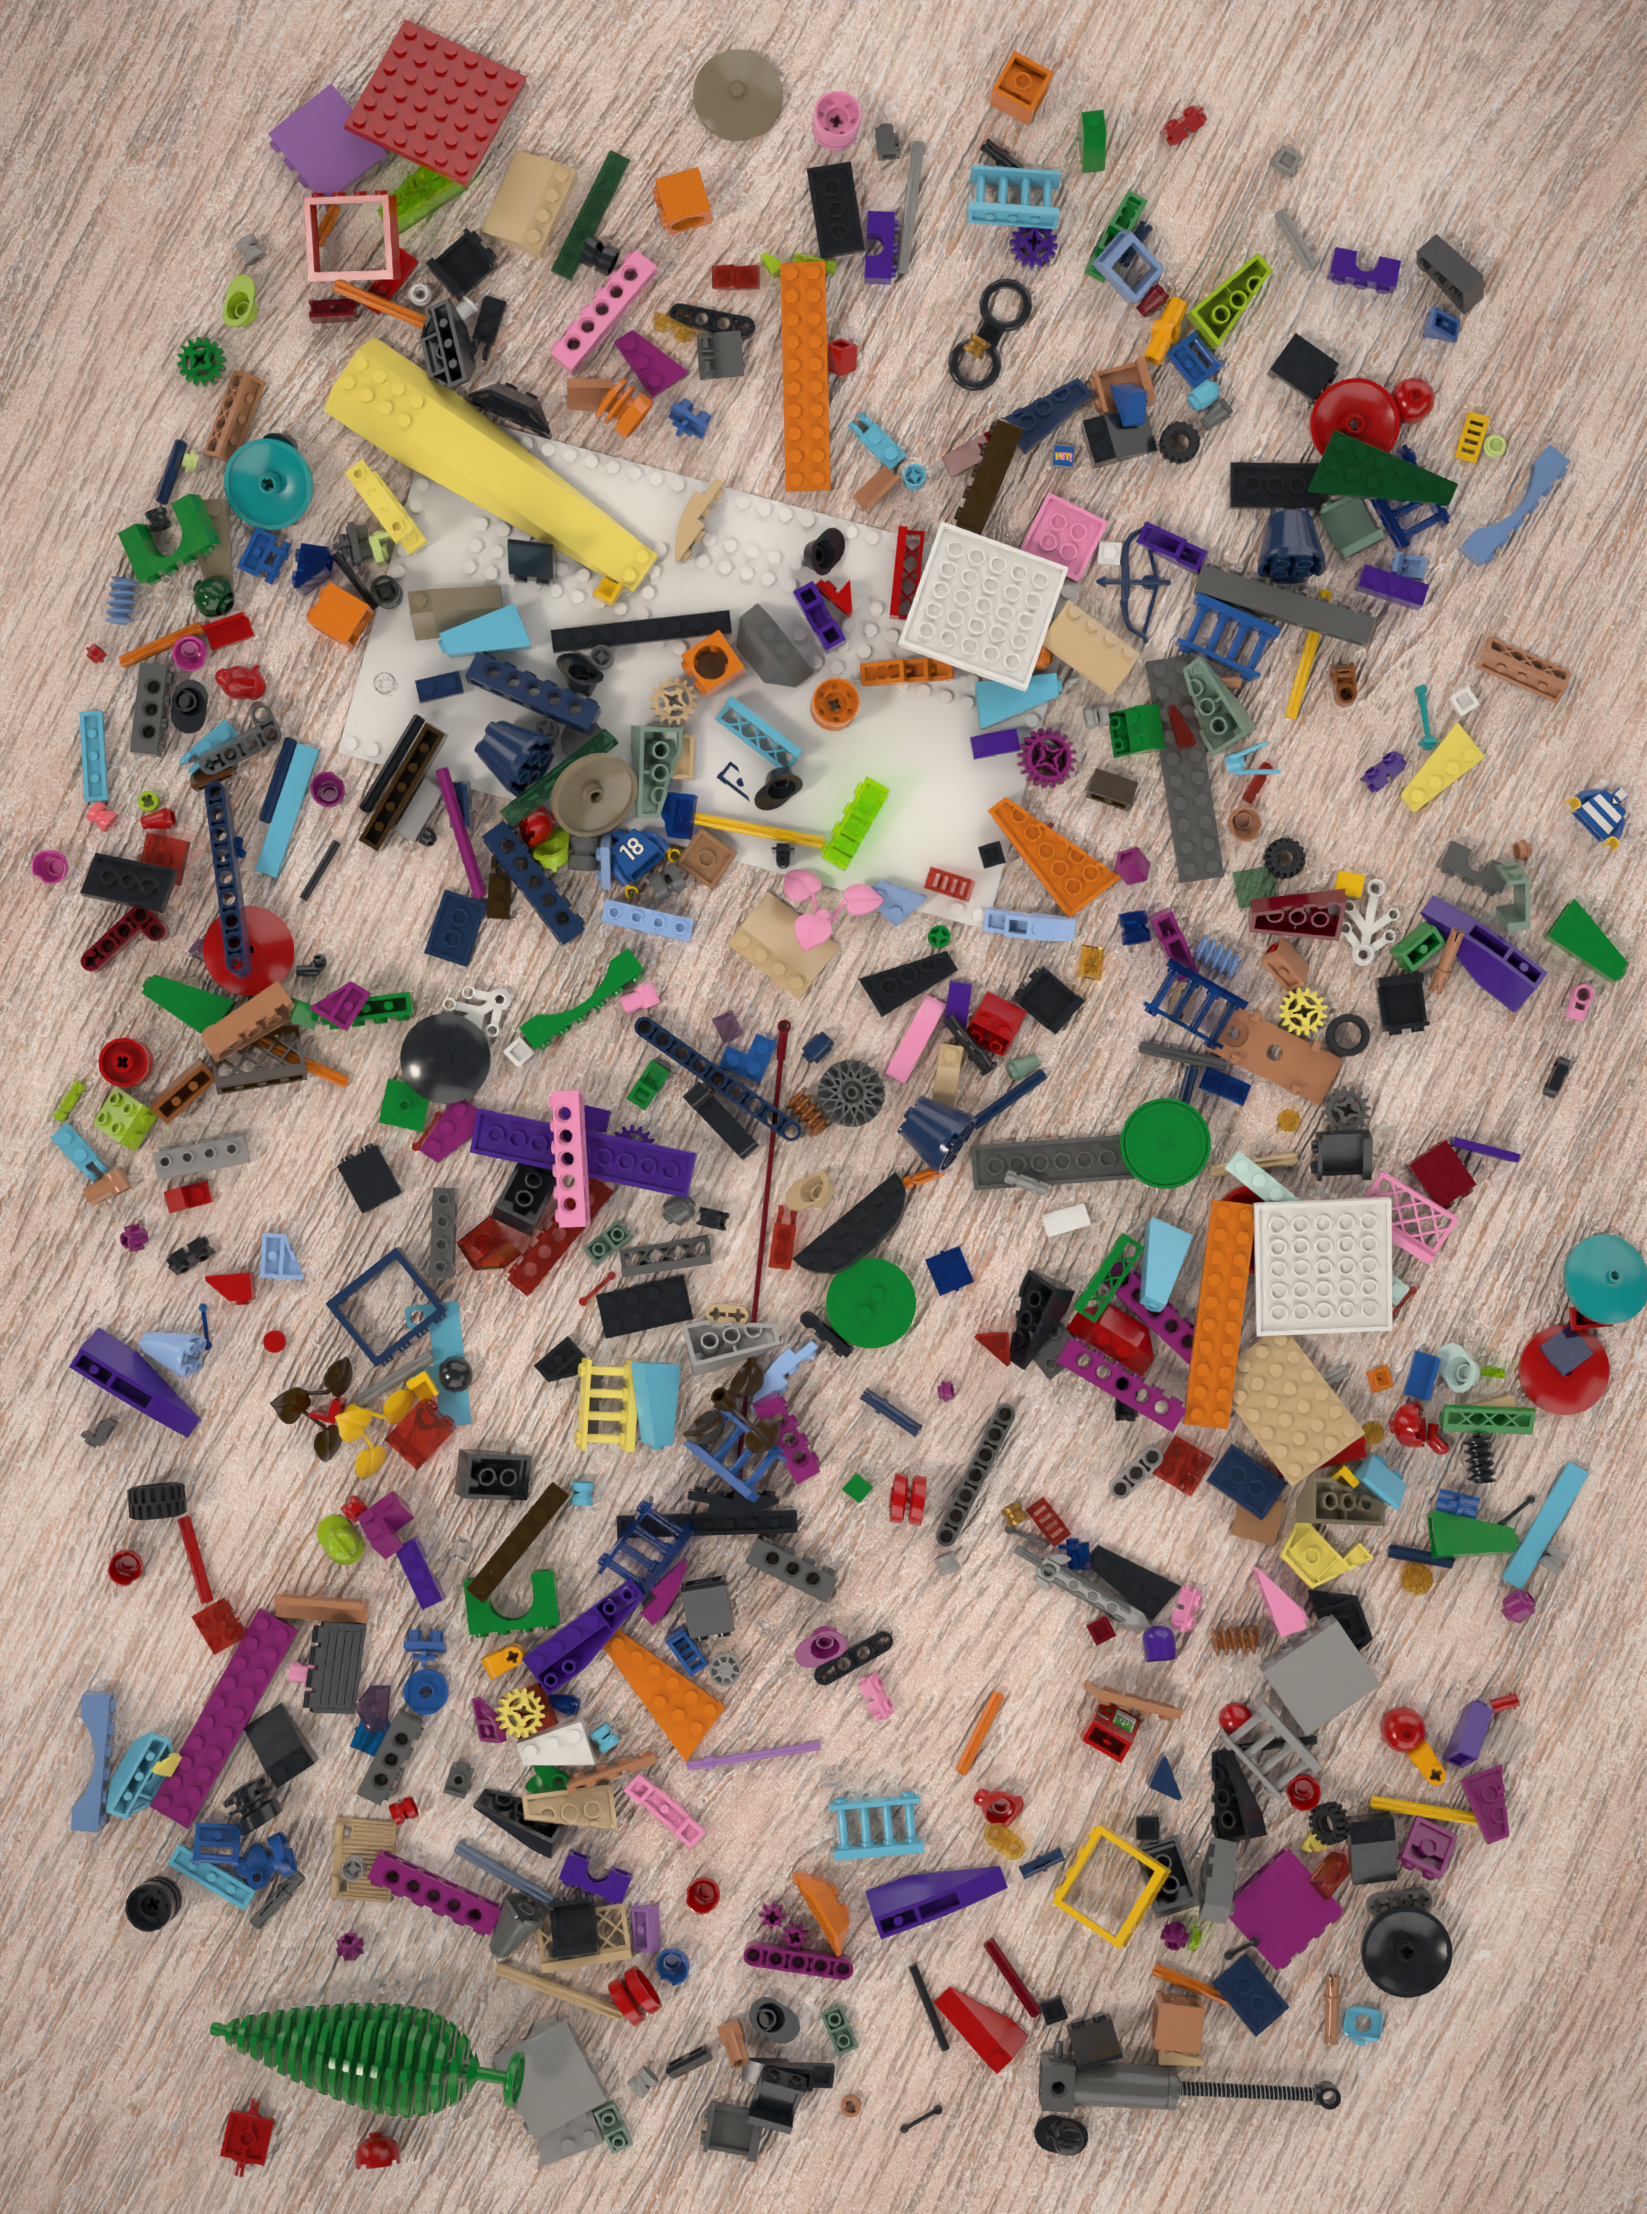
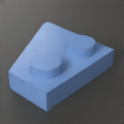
M606 832L602 835L601 846L596 849L597 861H601V868H597V882H601L602 890H611L612 832Z
M880 879L871 887L884 899L882 905L877 909L895 927L927 899V896L923 893H915L906 887L893 885L892 882Z

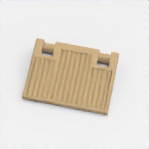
M349 1817L336 1818L330 1888L331 1898L392 1902L391 1889L384 1886L382 1888L376 1887L370 1883L371 1880L367 1879L380 1849L395 1855L397 1825L394 1821ZM344 1826H352L351 1837L344 1836ZM350 1855H361L367 1865L365 1872L359 1880L354 1882L347 1881V1891L340 1890V1880H346L341 1874L343 1863ZM394 1870L388 1872V1876L393 1879Z

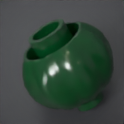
M210 576L203 581L198 580L193 587L195 606L205 617L212 618L228 614L234 606L235 600L233 599L234 592L228 580L221 576Z

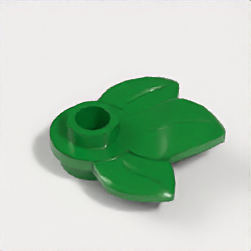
M533 1765L537 1775L530 1778L525 1785V1789L532 1794L567 1790L566 1785L569 1781V1776L562 1770H556L554 1765ZM560 1777L562 1778L563 1783L561 1785H556L554 1783V1780Z

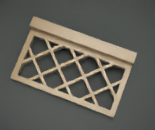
M625 1903L596 1907V1914L602 1918L597 1924L598 1928L604 1920L614 1927L608 1938H605L598 1932V1936L605 1941L600 1948V1955L557 1961L552 1959V1957L546 1958L545 1947L549 1941L553 1943L552 1934L550 1936L542 1931L541 1926L537 1930L542 1973L632 1959L633 1951ZM620 1908L622 1918L615 1925L606 1916L612 1909ZM607 1910L604 1916L601 1913H599L600 1911ZM546 1915L544 1921L550 1920V1915ZM621 1923L623 1924V1930L619 1928ZM616 1930L624 1935L626 1945L616 1946L609 1941ZM543 1936L547 1938V1941L545 1942V1944H544ZM607 1943L612 1946L604 1948Z

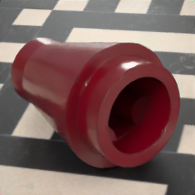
M1159 284L1155 287L1151 286L1136 309L1145 318L1148 314L1166 304L1169 295Z

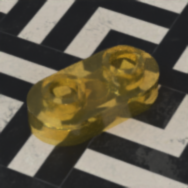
M655 312L651 320L656 330L662 333L667 331L673 334V338L681 343L691 342L695 335L692 329L662 313Z
M989 1823L985 1827L984 1838L990 1846L1011 1860H1017L1023 1856L1025 1845L1020 1837L1003 1825ZM993 1830L999 1831V1835L997 1837H993L991 1835V1832ZM1015 1843L1017 1844V1848L1015 1850L1009 1849V1845Z

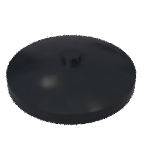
M451 1013L436 1014L419 1021L406 1035L400 1053L401 1069L409 1086L421 1097L436 1103H455L472 1096L484 1084L490 1071L491 1050L482 1030L469 1019Z
M1411 1905L1395 1906L1378 1914L1365 1929L1360 1948L1362 1964L1371 1981L1382 1991L1401 1998L1422 1996L1435 1989L1446 1977L1451 1966L1453 1953L1449 1934L1439 1919L1429 1911Z

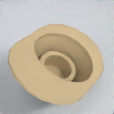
M818 1171L795 1182L789 1188L785 1202L787 1207L794 1211L803 1210L810 1206L822 1208L829 1203L832 1196L836 1194V1190L829 1182L828 1174L824 1171Z

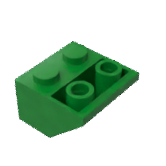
M1159 704L1138 705L1108 713L1114 758L1146 754L1165 749Z

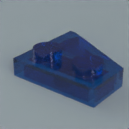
M668 792L661 811L667 837L692 840L698 800L697 795Z

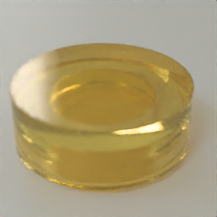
M1283 1110L1277 1117V1125L1285 1132L1294 1131L1300 1125V1116L1294 1110Z
M1370 1421L1361 1427L1365 1432L1363 1436L1368 1444H1378L1384 1437L1382 1426L1376 1422Z

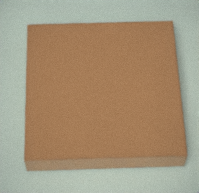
M701 827L676 862V865L712 890L738 852Z
M1276 1499L1262 1521L1240 1505H1237L1230 1534L1275 1546L1286 1502Z

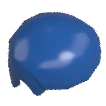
M676 1948L663 1950L656 1959V1970L661 1980H667L674 1986L684 1983L690 1969L688 1956Z

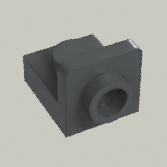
M111 1417L106 1418L104 1421L101 1420L96 1426V1435L86 1430L80 1436L85 1438L84 1442L94 1448L104 1446L118 1421Z

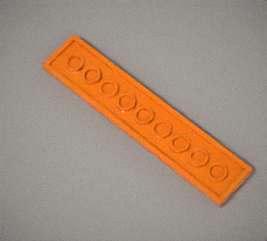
M826 262L780 263L786 492L831 491Z
M1211 1199L1184 1408L1187 1410L1183 1415L1182 1421L1185 1425L1227 1430L1229 1428L1254 1235L1253 1204Z

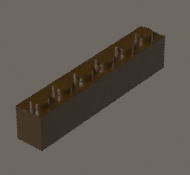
M999 418L997 422H992L988 432L989 435H992L988 444L984 442L979 454L983 457L980 465L975 464L971 477L974 478L971 486H966L962 498L966 499L963 507L958 506L953 518L957 520L956 527L978 535L982 534L1025 429L1024 427Z
M430 723L424 724L358 839L359 841L377 852L383 851L449 734Z
M551 1482L465 1590L483 1604L570 1495L554 1482Z

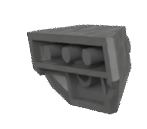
M758 603L740 616L736 648L764 683L796 688L813 675V672L799 651L772 617Z

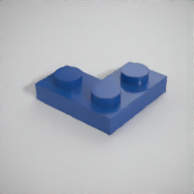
M756 1033L748 1054L726 1046L719 1067L761 1083L777 1042Z

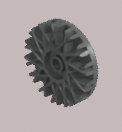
M845 1059L833 1064L822 1075L817 1090L818 1102L823 1113L832 1122L844 1127L862 1126L870 1122L882 1109L886 1095L884 1093L885 1084H882L883 1079H880L879 1072H875V1068L868 1066L867 1062L862 1063V1060ZM848 1090H852L855 1096L850 1097L848 1095Z

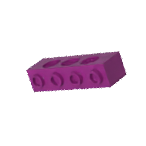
M773 1391L752 1403L760 1420L762 1418L773 1419L776 1414L783 1415L780 1421L775 1422L779 1428V1439L776 1444L784 1450L782 1454L788 1459L785 1464L796 1484L798 1485L821 1472L818 1464L821 1462L815 1451L810 1453L807 1448L810 1442L805 1433L800 1434L796 1427L800 1426L795 1415L791 1414L789 1416L786 1410L789 1405L784 1396L781 1395L779 1397L776 1391ZM786 1433H793V1437L790 1440H783V1436ZM799 1451L804 1452L800 1459L793 1458L795 1453Z

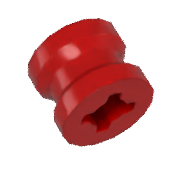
M355 1495L349 1498L347 1504H343L340 1507L341 1511L354 1523L358 1522L357 1517L369 1509Z

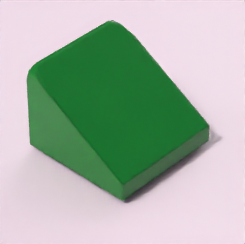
M855 1472L842 1490L856 1502L860 1503L872 1490L873 1485Z

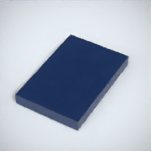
M445 889L424 954L468 967L488 903Z
M1233 1444L1228 1447L1206 1479L1207 1483L1261 1521L1287 1485L1285 1481Z
M1243 1953L1211 1982L1254 2037H1257L1290 2008L1246 1953Z

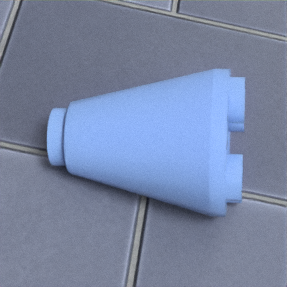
M145 1332L140 1339L139 1348L144 1353L180 1377L187 1378L193 1372H199L202 1366L200 1358L206 1346V1339L198 1334Z

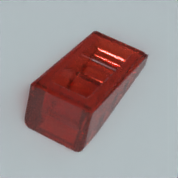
M1175 704L1170 705L1167 708V713L1178 750L1183 751L1196 747L1198 741Z
M930 867L924 888L969 903L975 881ZM940 874L937 886L934 887L936 875ZM945 877H949L946 888L944 890L942 889V886ZM954 880H958V881H957V884H956V887H955V890H954V893H953V892H951V889H952ZM964 882L966 885L963 894L959 895Z
M1041 1497L1026 1509V1512L1053 1547L1072 1534L1044 1497ZM1045 1505L1046 1509L1035 1516L1034 1512ZM1050 1512L1052 1516L1041 1523L1039 1520ZM1056 1520L1058 1523L1047 1531L1045 1527ZM1059 1528L1063 1529L1061 1533L1052 1538L1051 1535Z

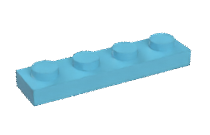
M79 712L85 802L109 801L104 712Z
M180 1842L167 1864L240 1909L245 1910L257 1889L251 1888L248 1883L215 1863L199 1862V1865L192 1864L193 1850Z

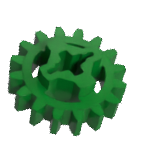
M197 337L195 343L189 339L188 347L181 346L184 353L177 354L182 360L177 362V366L183 368L179 371L180 374L186 376L185 380L188 383L193 380V384L196 387L199 386L200 382H202L204 387H207L208 381L215 385L214 378L222 379L220 371H226V367L222 365V363L227 362L226 357L221 356L224 353L223 349L218 348L216 341L210 343L208 337L205 338L204 342H202L200 337ZM214 355L216 356V365H215V366H213V361H212V360L215 358ZM188 358L191 359V365L189 366V368H188ZM201 359L202 361L205 360L206 362L203 365L201 363L199 364L198 361Z

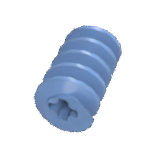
M111 576L116 582L110 583V587L115 590L110 591L109 596L114 599L108 600L107 604L113 608L107 609L106 613L112 617L106 618L105 622L127 625L129 622H134V619L129 617L128 614L135 613V610L129 606L137 603V601L131 599V596L138 595V592L132 590V587L139 586V583L132 579Z
M1205 934L1193 954H1197L1195 961L1198 962L1204 958L1203 966L1211 962L1212 971L1219 967V975L1221 976L1227 972L1226 979H1231L1242 962V959L1238 961L1239 953L1231 956V948L1223 952L1224 944L1221 943L1215 947L1216 939L1208 942V935Z

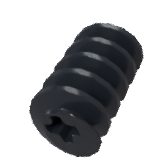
M1490 1435L1470 1437L1463 1442V1445L1470 1446L1469 1449L1464 1451L1465 1454L1471 1455L1470 1458L1465 1460L1466 1463L1472 1464L1471 1467L1466 1469L1467 1472L1473 1473L1472 1476L1467 1478L1468 1481H1473L1477 1484L1497 1481L1495 1478L1490 1477L1496 1473L1494 1469L1489 1468L1495 1464L1494 1461L1488 1459L1493 1456V1452L1487 1451V1449L1492 1447V1443L1486 1442V1440L1491 1438Z

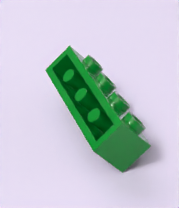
M404 992L369 997L353 1022L352 1027L366 1026V1021H374V1024L388 1023L390 1018H396L397 1022L410 1020V1016L416 1015L413 993ZM321 1016L323 1026H329L330 1030L341 1029Z

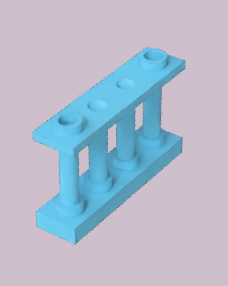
M971 165L970 183H977L976 202L969 201L967 223L1057 229L1059 208L1052 207L1053 189H1059L1061 171ZM986 184L999 185L998 203L985 202ZM1008 186L1021 187L1020 205L1007 204ZM1030 187L1044 188L1043 207L1029 206Z
M914 1791L902 1792L901 1796L847 1800L846 1797L835 1798L834 1802H829L830 1811L837 1810L840 1841L838 1847H833L834 1861L925 1853L923 1839H919L916 1836L913 1804L920 1803L919 1794H915ZM904 1804L907 1837L905 1841H896L893 1837L891 1805ZM882 1806L885 1839L882 1840L883 1843H874L871 1840L868 1808ZM859 1808L862 1841L860 1845H851L848 1841L846 1810Z

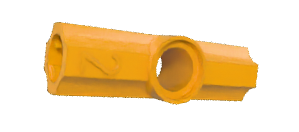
M1175 296L1169 298L1161 318L1154 321L1151 328V340L1143 355L1146 361L1152 365L1158 366L1162 364L1171 343L1177 342L1180 335V323L1188 308L1186 301Z

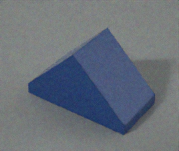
M1432 306L1426 314L1422 337L1457 342L1461 320L1436 306Z
M1132 383L1111 385L1110 389L1123 427L1143 425L1145 423L1147 391Z

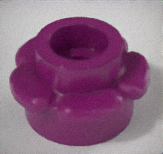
M941 1381V1385L937 1387L939 1399H943L944 1402L954 1399L955 1392L952 1382Z

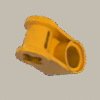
M514 1642L482 1657L480 1661L490 1680L518 1666L525 1655V1649L521 1644ZM511 1650H512L513 1653H518V1654H519V1655L517 1656V1658H515L514 1656H512V1657L509 1656L510 1653H511Z
M1426 1740L1418 1749L1407 1753L1412 1763L1430 1784L1440 1785L1445 1781L1446 1772ZM1432 1769H1434V1770L1437 1771V1772H1436V1774H1437V1777H1436V1778H1433V1777L1431 1776V1775H1432V1773H1431V1770H1432Z

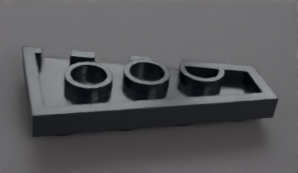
M945 951L862 977L858 980L880 1016L883 1017L957 972L958 968L948 952Z
M1098 1544L1083 1560L1088 1567L1152 1621L1181 1588L1179 1584Z

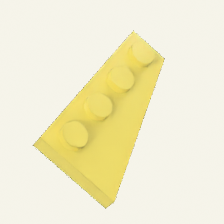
M1456 722L1399 796L1414 813L1485 758V756L1461 725Z

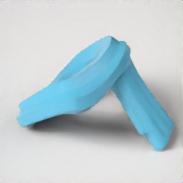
M1349 2007L1345 2011L1343 2024L1345 2036L1350 2038L1354 2044L1365 2046L1366 2042H1378L1381 2037L1383 2014L1381 2011L1369 2007ZM1361 2014L1368 2015L1372 2023L1371 2027L1363 2032L1358 2031L1354 2024L1355 2019Z

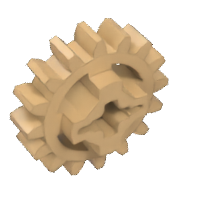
M667 677L666 684L659 681L660 688L653 687L652 690L656 695L649 697L650 700L654 701L650 705V709H656L653 715L654 717L661 716L660 723L668 720L670 727L673 722L681 726V720L684 719L688 723L689 719L687 716H695L692 708H698V704L693 702V700H696L698 696L697 694H691L694 691V687L687 688V680L681 684L679 677H676L675 682H671L670 677ZM677 687L675 691H665L668 688ZM685 692L689 697V705L683 702L682 699ZM675 697H678L677 700L680 705L674 704L671 707L670 701L667 698L675 699ZM659 698L665 702L663 711L659 707ZM680 711L683 713L679 716H671L674 712Z

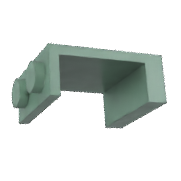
M1341 496L1342 499L1336 502L1333 499L1321 505L1322 509L1317 514L1341 561L1356 555L1385 538L1382 529L1377 531L1361 499L1349 496Z
M1505 861L1502 864L1495 865L1496 871L1507 886L1513 885L1514 900L1513 905L1496 906V916L1508 932L1530 929V878L1518 862Z

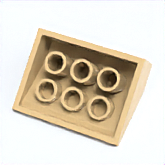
M517 150L480 232L542 260L579 179L577 171L556 161Z
M769 892L727 945L796 999L800 1000L840 947L828 939L824 943L804 952L797 941L794 930L795 921L799 915Z

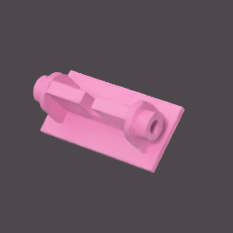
M1186 1584L1184 1588H1181L1177 1603L1183 1605L1184 1608L1182 1610L1175 1607L1170 1621L1172 1623L1171 1628L1180 1630V1627H1182L1180 1631L1182 1633H1187L1189 1629L1192 1630L1196 1621L1194 1614L1196 1608L1200 1607L1203 1600L1201 1595L1202 1589H1194L1192 1591L1193 1587Z
M876 1671L869 1677L864 1676L860 1678L858 1685L864 1698H873L872 1701L867 1702L872 1717L876 1718V1721L886 1720L894 1711L893 1703L887 1697L882 1679Z

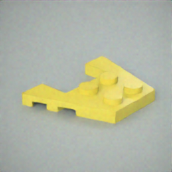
M1296 1522L1279 1554V1557L1309 1589H1313L1373 1558L1359 1542L1341 1557L1311 1525L1312 1523Z

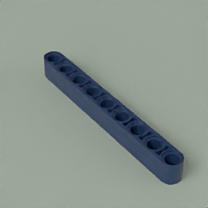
M212 781L206 785L204 794L226 966L236 977L246 978L252 972V960L231 797L229 791L220 782ZM218 790H221V794L218 797L213 798L214 793ZM224 811V815L220 819H216L217 814ZM222 833H227L226 838L219 840ZM226 854H229L228 860L225 862H221L222 857ZM232 875L231 881L224 883L225 878ZM235 897V901L231 905H227L228 899ZM238 918L237 924L230 927V922ZM236 940H241L237 948H232ZM243 961L242 968L235 970L236 964Z
M640 1017L636 1020L634 1029L640 1037L784 1139L797 1141L801 1138L802 1127L799 1123L648 1017ZM644 1021H648L651 1024V1029L648 1033L640 1031V1024ZM662 1034L669 1036V1043L666 1046L658 1044V1038ZM685 1047L688 1051L687 1057L682 1060L678 1059L676 1056L677 1049ZM698 1060H703L706 1063V1068L701 1073L697 1072L694 1068ZM716 1073L724 1075V1082L719 1086L713 1083V1076ZM735 1086H740L743 1090L742 1096L738 1099L733 1098L731 1095V1090ZM753 1099H758L761 1102V1108L756 1112L751 1111L749 1108V1103ZM771 1112H777L780 1117L779 1122L775 1125H771L767 1120ZM789 1125H795L798 1129V1134L793 1138L786 1135V1128Z

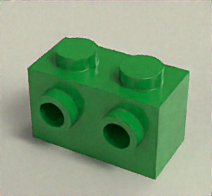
M1422 922L1391 948L1389 952L1400 968L1413 972L1442 948L1446 942L1435 926Z

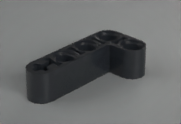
M699 1081L682 1096L743 1161L760 1146Z

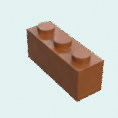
M199 1058L149 1102L151 1109L168 1124L215 1082L213 1070Z

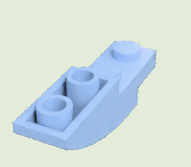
M987 907L985 909L983 931L1000 933L1005 937L1030 940L1074 941L1077 919L1036 912L1028 914Z
M813 1339L796 1353L788 1347L776 1358L765 1372L764 1383L760 1390L754 1394L752 1403L773 1391H776L778 1396H780L788 1389L785 1385L789 1381L784 1375L787 1373L790 1376L800 1368L797 1365L803 1359L809 1361L817 1354L815 1349L818 1346Z

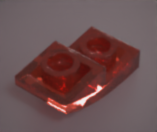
M734 264L712 266V289H760V267L758 265L735 266Z

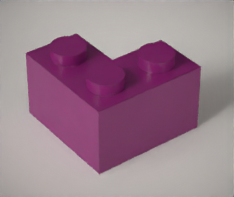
M391 1491L360 1514L357 1519L371 1547L386 1560L404 1547L396 1531L414 1519V1516L408 1504L395 1491Z

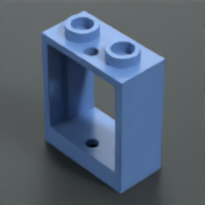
M1121 230L1092 264L1126 302L1132 303L1141 301L1145 297L1148 288L1160 279V274L1165 270L1131 231ZM1130 245L1150 267L1132 290L1111 268Z

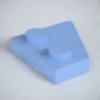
M262 1233L260 1278L304 1280L303 1273L286 1234Z

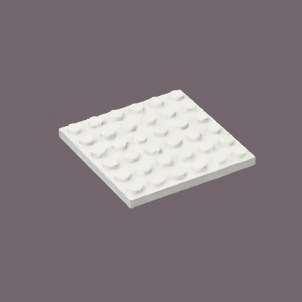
M941 521L897 646L1026 692L1069 567Z
M1390 1197L1253 1203L1256 1336L1392 1331V1211Z

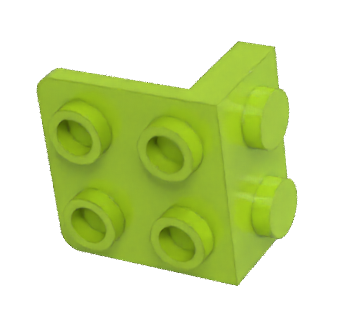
M115 1087L94 1119L93 1124L117 1143L136 1151L158 1115L151 1107L140 1103L121 1088Z

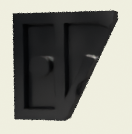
M567 1336L539 1360L534 1367L549 1383L578 1375L579 1363H582V1358H587V1356Z

